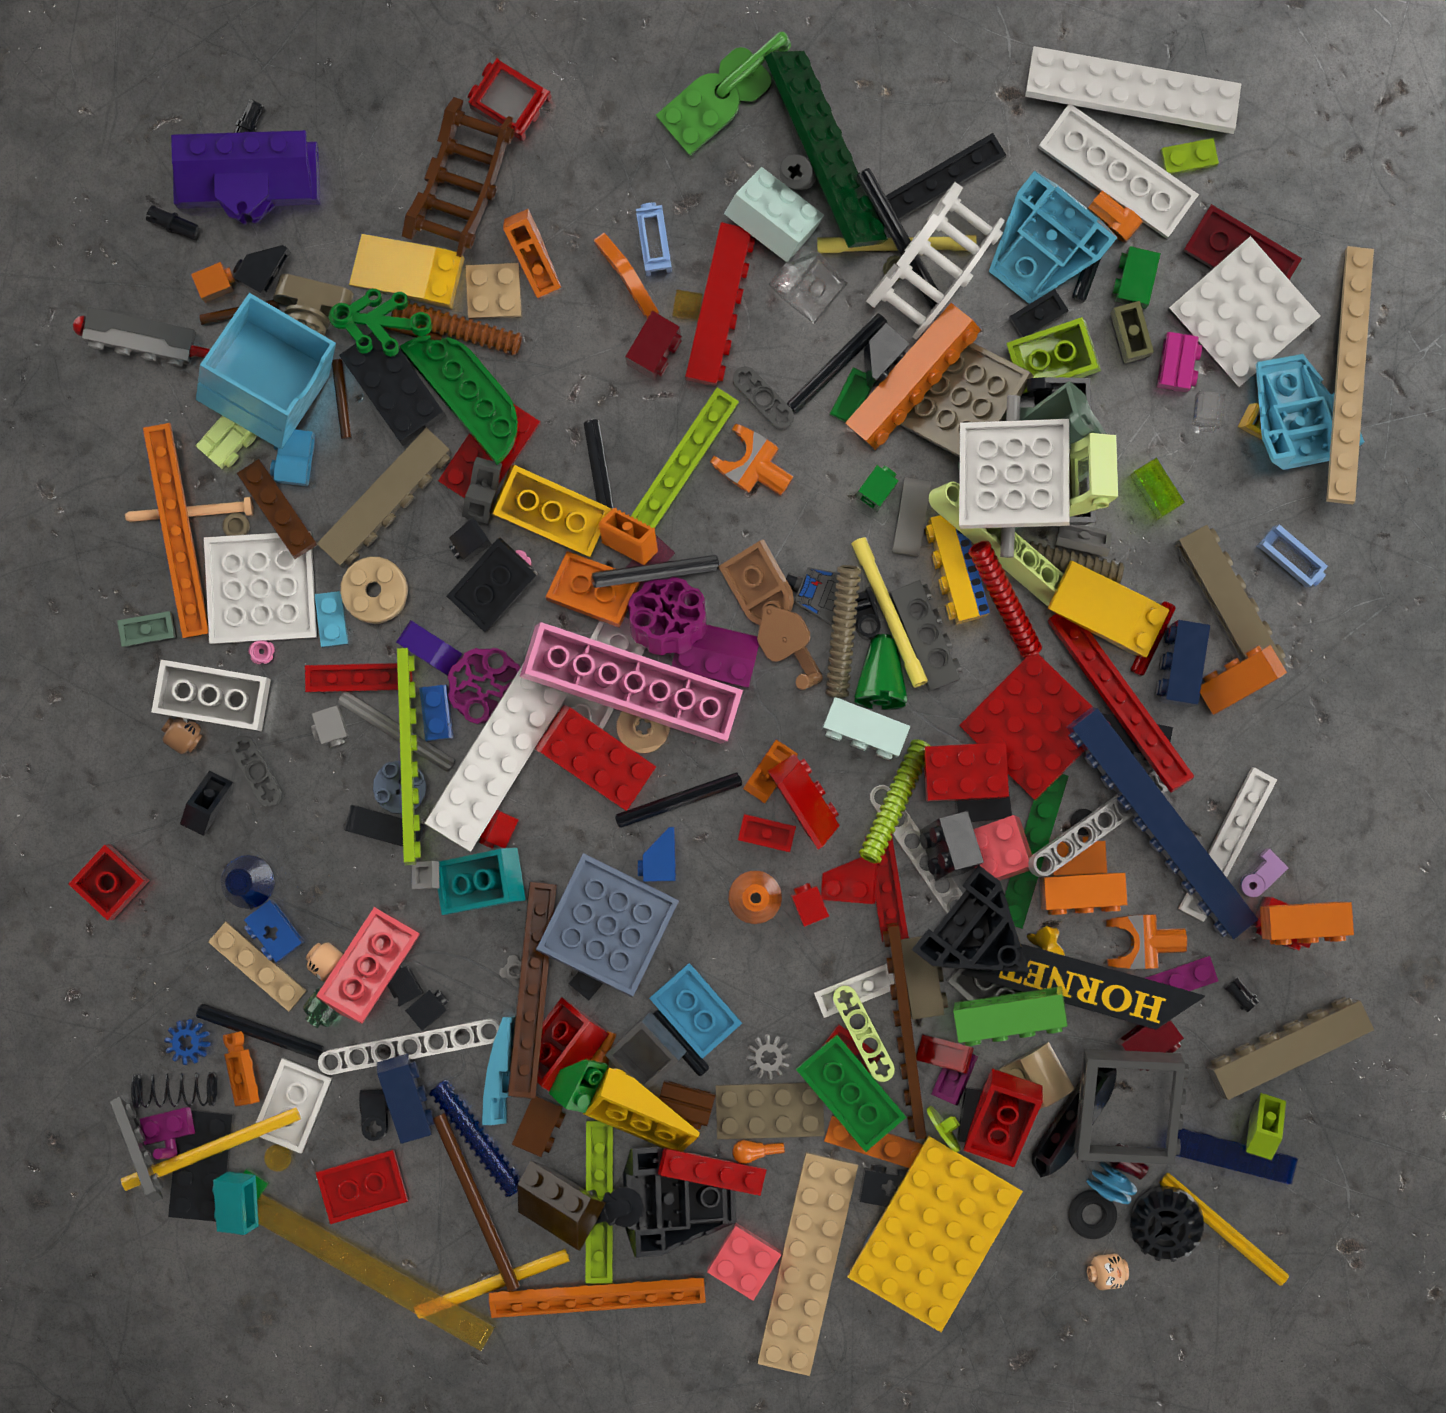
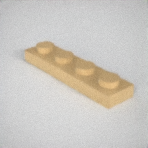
M225 922L208 941L288 1012L292 1010L307 992L304 987L275 962L269 961L260 949L228 922Z

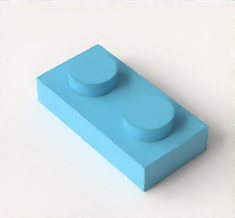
M340 591L314 594L321 647L349 644L344 604Z

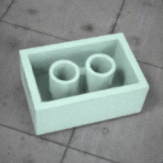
M763 167L734 195L724 213L786 262L813 235L824 217L823 213Z
M836 697L832 701L822 730L827 731L825 736L840 741L842 737L851 740L850 746L863 751L869 747L876 750V756L889 761L892 757H899L910 729L909 725Z

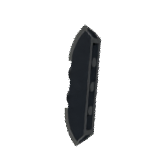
M1098 1067L1092 1126L1111 1097L1116 1082V1068ZM1081 1080L1032 1154V1164L1040 1178L1051 1175L1059 1170L1075 1153L1074 1144Z

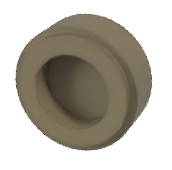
M231 513L223 521V531L227 536L248 535L250 522L241 513Z

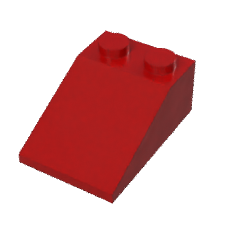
M991 1069L982 1090L963 1151L1015 1167L1043 1103V1085Z

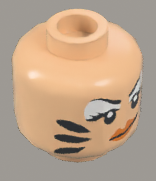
M329 942L322 945L317 943L305 958L308 961L307 969L319 980L326 982L343 956V953Z
M1118 1254L1098 1255L1093 1258L1091 1266L1087 1267L1088 1280L1093 1282L1098 1290L1117 1289L1123 1287L1125 1281L1129 1279V1268L1126 1260L1122 1259Z

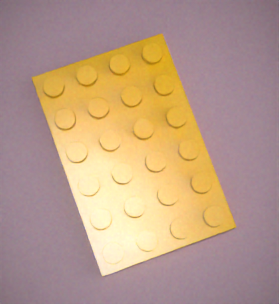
M928 1136L847 1277L937 1331L942 1332L1023 1191Z

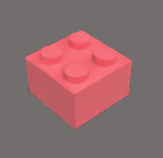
M1012 815L973 829L984 861L980 866L999 881L1030 871L1028 862L1032 853L1019 817Z
M735 1223L708 1266L707 1273L754 1301L782 1253L781 1250Z

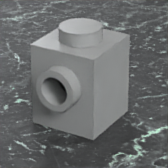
M340 706L312 713L315 725H312L311 729L315 741L320 740L322 745L328 744L329 748L344 744V739L350 737Z

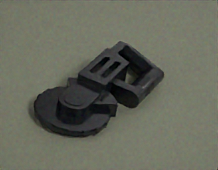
M619 1187L612 1191V1193L606 1192L602 1200L606 1204L595 1224L607 1222L609 1226L616 1224L621 1227H632L643 1216L644 1201L637 1191L629 1187ZM594 1189L588 1191L598 1198L597 1192Z

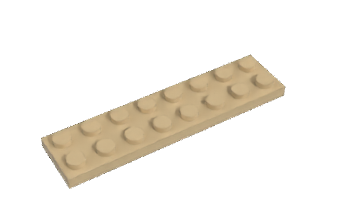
M805 1153L757 1364L810 1376L858 1164Z

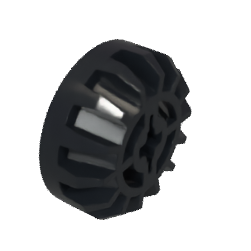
M1170 1186L1151 1189L1144 1193L1133 1207L1130 1222L1132 1238L1141 1248V1252L1145 1255L1148 1253L1154 1256V1259L1157 1261L1170 1259L1171 1262H1175L1182 1256L1188 1257L1191 1255L1192 1250L1199 1246L1204 1231L1202 1210L1197 1201L1182 1189ZM1155 1216V1225L1150 1227L1148 1232L1149 1221ZM1162 1222H1165L1167 1225L1172 1223V1228L1169 1229L1167 1226L1162 1228ZM1185 1223L1186 1233L1183 1239L1179 1241L1176 1237L1179 1233V1226ZM1160 1239L1164 1241L1173 1240L1176 1245L1162 1246L1156 1242Z

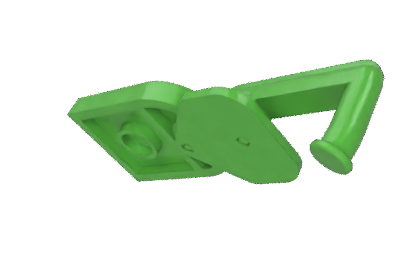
M785 32L777 33L755 54H752L750 50L744 47L732 50L721 60L719 74L709 73L700 76L656 114L690 156L733 120L739 110L740 101L754 102L770 88L771 76L762 65L766 61L764 57L778 50L780 52L788 51L791 47V42Z

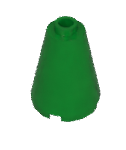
M878 634L876 638L870 640L854 695L855 704L861 707L873 709L874 704L882 706V710H893L906 706L908 697L899 650L895 640L889 634Z

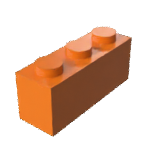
M1259 645L1245 653L1248 657L1240 662L1236 658L1224 665L1226 669L1224 672L1218 674L1217 670L1203 677L1205 683L1201 684L1200 694L1213 715L1287 673L1271 645L1264 649Z

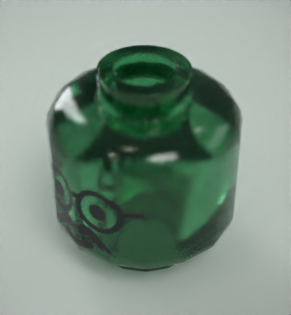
M318 988L314 990L303 1006V1010L307 1014L305 1020L316 1028L320 1025L330 1027L340 1014L316 998L320 991Z

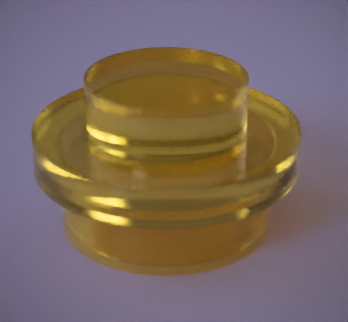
M278 1144L269 1147L264 1156L265 1164L273 1171L285 1170L292 1160L290 1150Z

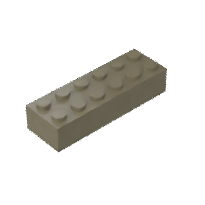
M1345 996L1331 1002L1332 1007L1322 1010V1008L1313 1010L1307 1014L1308 1019L1290 1021L1283 1025L1284 1030L1280 1032H1267L1258 1037L1260 1041L1255 1044H1249V1042L1236 1047L1234 1049L1236 1053L1230 1056L1222 1054L1211 1059L1212 1064L1207 1066L1206 1069L1219 1096L1227 1100L1234 1098L1374 1031L1361 1001L1351 999V997L1347 999Z

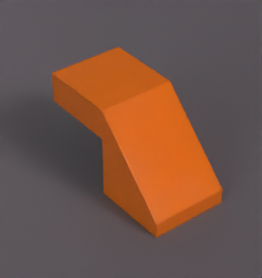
M776 739L743 789L763 803H766L776 788V784L769 775L768 770L793 754L797 756L798 753Z

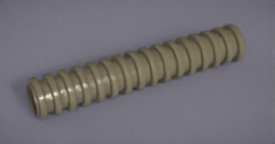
M1034 541L1029 543L1060 571H1066L1071 560L1119 584L1121 582L1124 566L1121 562L1115 564V561L1107 562L1105 558L1101 561L1099 557L1093 559L1091 555L1085 557L1083 553L1077 555L1075 551L1069 553L1066 549L1060 551L1058 547L1052 549L1050 545L1044 547L1042 543H1038V545L1034 544Z
M852 565L837 567V572L840 574L836 577L839 583H836L838 591L835 592L837 599L834 600L836 607L833 609L836 615L832 619L835 624H832L834 632H831L833 640L830 641V645L833 647L829 650V653L832 654L829 657L831 664L828 665L830 672L827 673L829 680L826 682L829 688L825 692L828 696L836 698L849 696L847 688H850L848 680L851 679V675L848 672H851L852 669L849 666L852 663L850 656L853 655L851 648L854 647L852 640L855 638L852 632L855 631L853 624L856 623V618L854 615H857L855 607L858 606V602L855 600L859 597L856 591L859 590L857 583L860 582L858 574H861V569Z

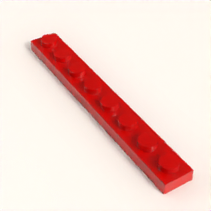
M1058 614L1050 617L1048 623L1170 793L1193 780V773L1091 632Z

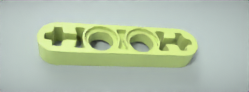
M839 986L833 993L834 1004L871 1075L880 1082L890 1080L894 1075V1064L857 993L850 986ZM842 990L846 993H852V997L849 1000L853 1007L856 1003L860 1007L859 1009L851 1010L846 1016L843 1013V1010H848L846 1004L838 1002V998L841 997L840 991ZM854 1014H861L865 1018V1024L861 1029H854L850 1025V1018ZM866 1038H874L877 1041L878 1046L873 1053H867L862 1048V1043ZM881 1051L884 1053V1057H879L882 1064H889L890 1067L887 1069L888 1075L884 1077L881 1073L876 1075L875 1070L878 1069L875 1060L872 1063L868 1061V1058L876 1057Z

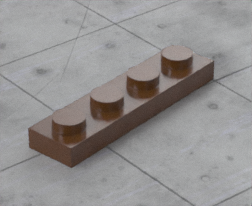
M259 459L237 472L238 477L294 559L317 546L315 540Z

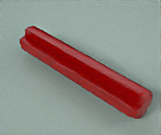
M1164 601L1161 604L1169 609V612L1147 658L1136 656L1131 667V671L1136 675L1143 676L1174 614L1176 607L1169 602Z

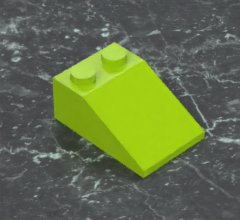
M1083 317L1006 343L1012 363L1031 372L1034 376L1033 378H1083L1101 371L1092 339Z

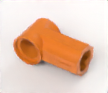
M1103 190L1087 208L1118 237V240L1124 243L1129 240L1143 223L1142 219L1134 211L1127 207L1123 208Z

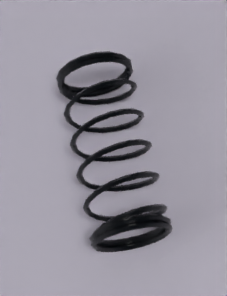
M197 1072L195 1073L194 1093L190 1104H188L184 1092L183 1073L180 1074V1090L175 1105L170 1095L168 1073L166 1074L165 1094L161 1105H159L156 1098L154 1074L151 1075V1092L147 1105H144L142 1100L141 1076L134 1074L132 1077L131 1099L134 1108H139L141 1105L147 1108L151 1103L152 1096L156 1105L161 1108L166 1101L167 1094L173 1107L179 1104L181 1094L188 1107H191L194 1103L196 1092L199 1103L203 1107L207 1103L209 1106H214L217 1100V1079L214 1072H209L207 1076V1099L204 1104L199 1094Z

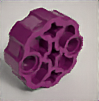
M672 577L665 580H649L644 583L642 589L632 594L629 600L631 636L637 644L645 646L650 653L664 655L666 653L681 654L691 650L692 645L697 640L703 638L706 632L705 598L699 589L691 587L684 579Z
M475 648L467 651L455 665H452L448 674V697L450 703L466 720L477 725L486 724L498 705V701L490 699V696L493 695L501 700L511 684L508 683L506 686L497 684L496 681L499 680L505 683L508 680H513L521 668L520 665L515 663L505 651L498 648ZM496 654L501 655L504 660L503 665L498 669L491 668L489 664L490 658ZM471 664L474 665L476 672L484 674L482 678L473 675ZM465 669V674L469 678L467 681L463 680L461 684H458L459 679L455 675L456 673H462ZM489 679L491 680L490 684L500 690V692L487 690L485 694L483 693V688L475 684L474 681L486 683ZM468 687L477 689V693L472 692L470 690H467L464 693H461L460 691H463ZM475 704H481L484 708V714L478 719L472 718L470 715V709Z

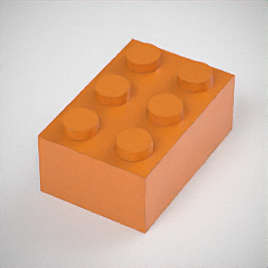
M1125 873L1039 877L1041 909L1048 910V915L1067 914V909L1073 908L1075 913H1093L1094 907H1101V911L1105 912L1121 911V906L1127 905Z
M1340 901L1260 906L1262 939L1270 940V944L1288 945L1292 944L1291 939H1297V943H1319V937H1324V941L1338 942L1346 941V936L1354 935L1352 902Z

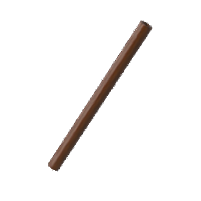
M445 1113L433 1118L434 1124L508 1292L520 1287L519 1281Z

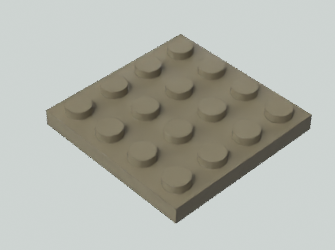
M972 343L963 350L959 359L942 374L940 381L926 392L923 400L912 408L904 422L900 425L960 457V423L1005 421L1007 396H1021L1027 388V379L1034 376L1031 372Z

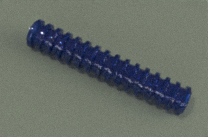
M449 1080L442 1081L430 1090L429 1096H434V1102L440 1104L439 1109L445 1111L446 1117L450 1118V1124L454 1123V1129L460 1131L459 1136L465 1138V1144L469 1143V1149L475 1151L474 1156L480 1158V1164L484 1163V1169L490 1171L489 1176L496 1179L494 1181L495 1184L499 1183V1189L505 1191L504 1196L506 1198L511 1197L518 1191L520 1175L513 1172L515 1170L514 1167L510 1168V1162L504 1160L505 1155L498 1152L500 1150L499 1147L495 1148L493 1145L495 1142L489 1140L490 1135L483 1132L485 1130L484 1127L480 1128L478 1125L480 1122L478 1120L475 1121L473 1118L475 1115L468 1112L470 1110L469 1107L465 1108L463 1105L465 1102L463 1100L460 1101L458 1098L460 1095L453 1092L454 1087L450 1088L448 1085L450 1083Z

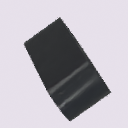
M355 805L350 806L344 827L345 831L403 847L402 818ZM420 823V831H415L416 842L420 841L421 843L425 828L424 824Z

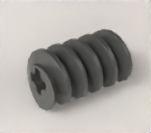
M795 154L785 157L781 162L779 169L780 178L787 187L798 191L807 190L816 182L817 176L808 158ZM796 168L800 169L803 173L801 177L794 173Z

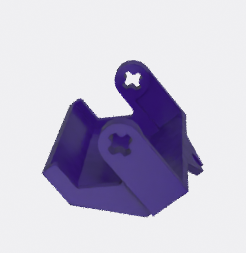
M306 130L171 135L174 205L178 209L223 208L229 218L237 219L245 225L247 223L244 218L245 214H250L253 224H257L275 206L320 205L319 148L317 141L307 142Z

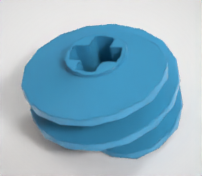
M1100 1162V1166L1108 1175L1093 1170L1091 1173L1103 1183L1101 1185L1092 1179H1087V1184L1109 1201L1129 1204L1131 1202L1130 1195L1137 1193L1135 1185L1117 1169L1105 1162Z

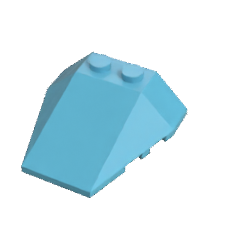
M1034 171L1017 192L989 272L1030 304L1101 259L1118 237L1100 218L1063 188Z
M1304 354L1257 362L1256 375L1261 434L1271 462L1286 470L1329 461L1334 393L1330 394L1322 384L1323 378ZM1361 432L1359 446L1365 442Z

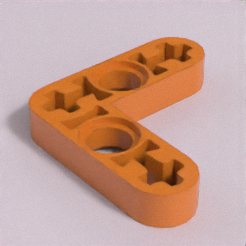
M605 232L593 240L595 245L621 277L645 318L648 319L652 311L659 314L638 275L622 252Z

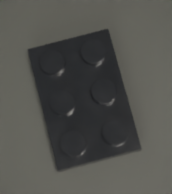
M498 538L446 597L480 629L487 632L539 573L502 538Z

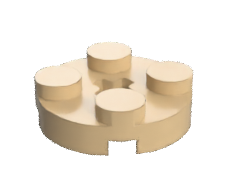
M622 711L617 721V733L624 745L638 753H650L659 749L666 742L670 727L644 719L646 723H651V728L647 729V734H642L640 730H636L635 726L639 725V720L644 718Z

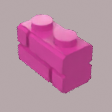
M1167 332L1164 335L1157 388L1188 392L1191 386H1196L1198 371L1194 370L1195 360H1200L1202 345L1198 344V336Z

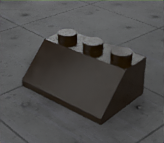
M530 1161L518 1183V1212L580 1251L606 1203L548 1166Z

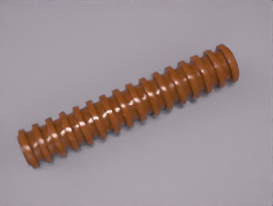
M397 299L395 302L402 303L403 301L402 299ZM409 300L408 306L405 309H395L391 314V317L410 319L415 313H427L431 318L433 333L437 331L440 332V335L446 333L448 337L456 336L457 340L464 338V342L470 340L472 344L477 342L482 347L487 345L489 349L495 347L496 351L502 349L504 353L511 352L513 356L518 353L522 341V336L519 332L513 334L512 330H509V332H506L505 328L499 330L495 325L493 327H490L488 323L482 325L481 321L475 323L471 318L468 321L464 316L458 318L457 314L451 316L450 312L447 311L444 314L440 309L434 311L433 307L429 309L426 308V305L420 307L416 302L410 304Z

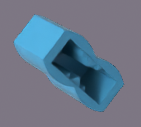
M295 429L282 449L274 446V450L278 451L276 460L271 462L270 475L274 476L276 483L308 487L315 445V434L312 431Z

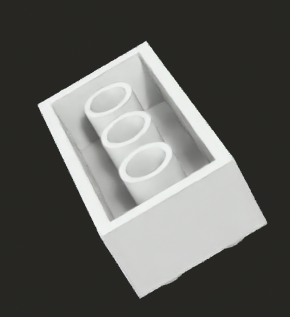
M161 660L151 712L262 732L271 679Z

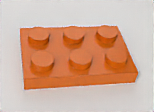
M567 551L546 594V600L620 628L629 609V600L632 594L636 593L641 582L594 588L591 582L593 572L613 570L615 568Z

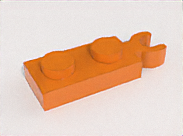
M242 1031L223 1035V1042L229 1052L224 1054L235 1107L260 1102L249 1049L244 1050L243 1048L244 1035Z

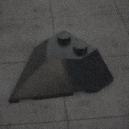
M980 865L977 866L962 885L966 891L933 932L928 929L912 949V951L933 967L1030 973L1001 882Z

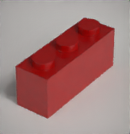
M806 883L793 889L795 894L790 895L802 926L805 927L829 917L817 886L811 887L810 883Z

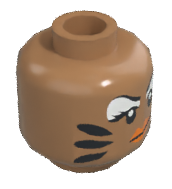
M170 717L161 729L165 732L163 743L179 754H184L187 751L191 753L203 736L200 734L201 727L191 719L176 717L175 720Z

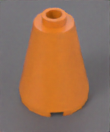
M749 871L741 874L732 883L728 896L733 913L740 920L750 924L764 923L773 918L778 912L782 901L781 889L777 881L762 871ZM753 893L761 895L759 903L751 901L750 897Z

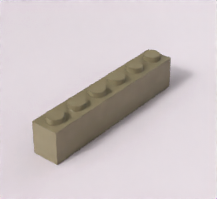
M426 427L319 540L317 545L342 568L346 564L351 566L360 556L357 552L364 545L369 547L377 539L378 535L376 532L382 526L388 527L395 520L396 515L394 513L401 506L406 508L415 497L412 494L419 487L424 489L433 479L431 474L437 468L441 470L451 460L449 457L452 453L451 450Z
M1205 525L1175 542L1241 660L1243 661L1248 658L1245 653L1260 645L1264 649L1271 645L1282 665H1285L1283 659L1286 656L1279 644L1275 645L1270 636L1273 633L1266 621L1262 622L1258 616L1259 607L1252 597L1248 598L1245 593L1246 584L1239 574L1235 575L1232 570L1233 561L1226 551L1222 552L1219 547L1220 538L1214 528L1209 529L1208 525Z

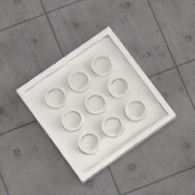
M1251 236L1169 307L1193 336L1199 337L1198 342L1238 387L1256 373L1257 362L1271 360L1320 317L1319 313Z
M1069 419L960 423V529L1070 526Z
M277 533L204 537L209 644L317 638L312 549L294 559Z

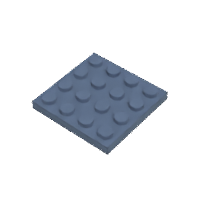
M583 853L536 951L633 997L679 900Z

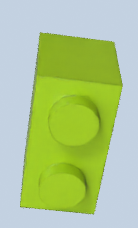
M1260 1093L1250 1113L1246 1145L1247 1153L1272 1160L1283 1138L1285 1100Z

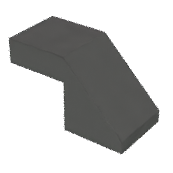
M476 457L471 483L464 500L462 517L468 519L474 517L476 521L488 523L499 484L501 463L496 465L494 461Z

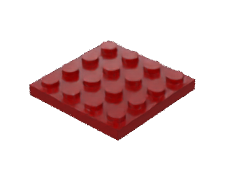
M1037 653L1032 657L1027 656L959 726L977 744L1006 742L1008 774L1036 801L1085 752L1081 746L1077 748L1068 737L1070 731L1066 727L1093 706Z

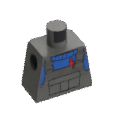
M811 567L807 568L804 578L788 573L786 580L792 591L797 592L794 604L831 625L833 616H835L833 609L836 607L834 600L837 599L835 592L838 591L836 583H839L836 577L840 573Z

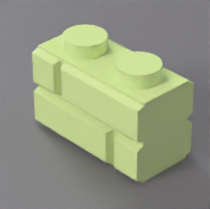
M221 416L195 446L223 469L225 466L231 467L239 457L236 453L243 446L246 448L250 446L257 436L228 418Z

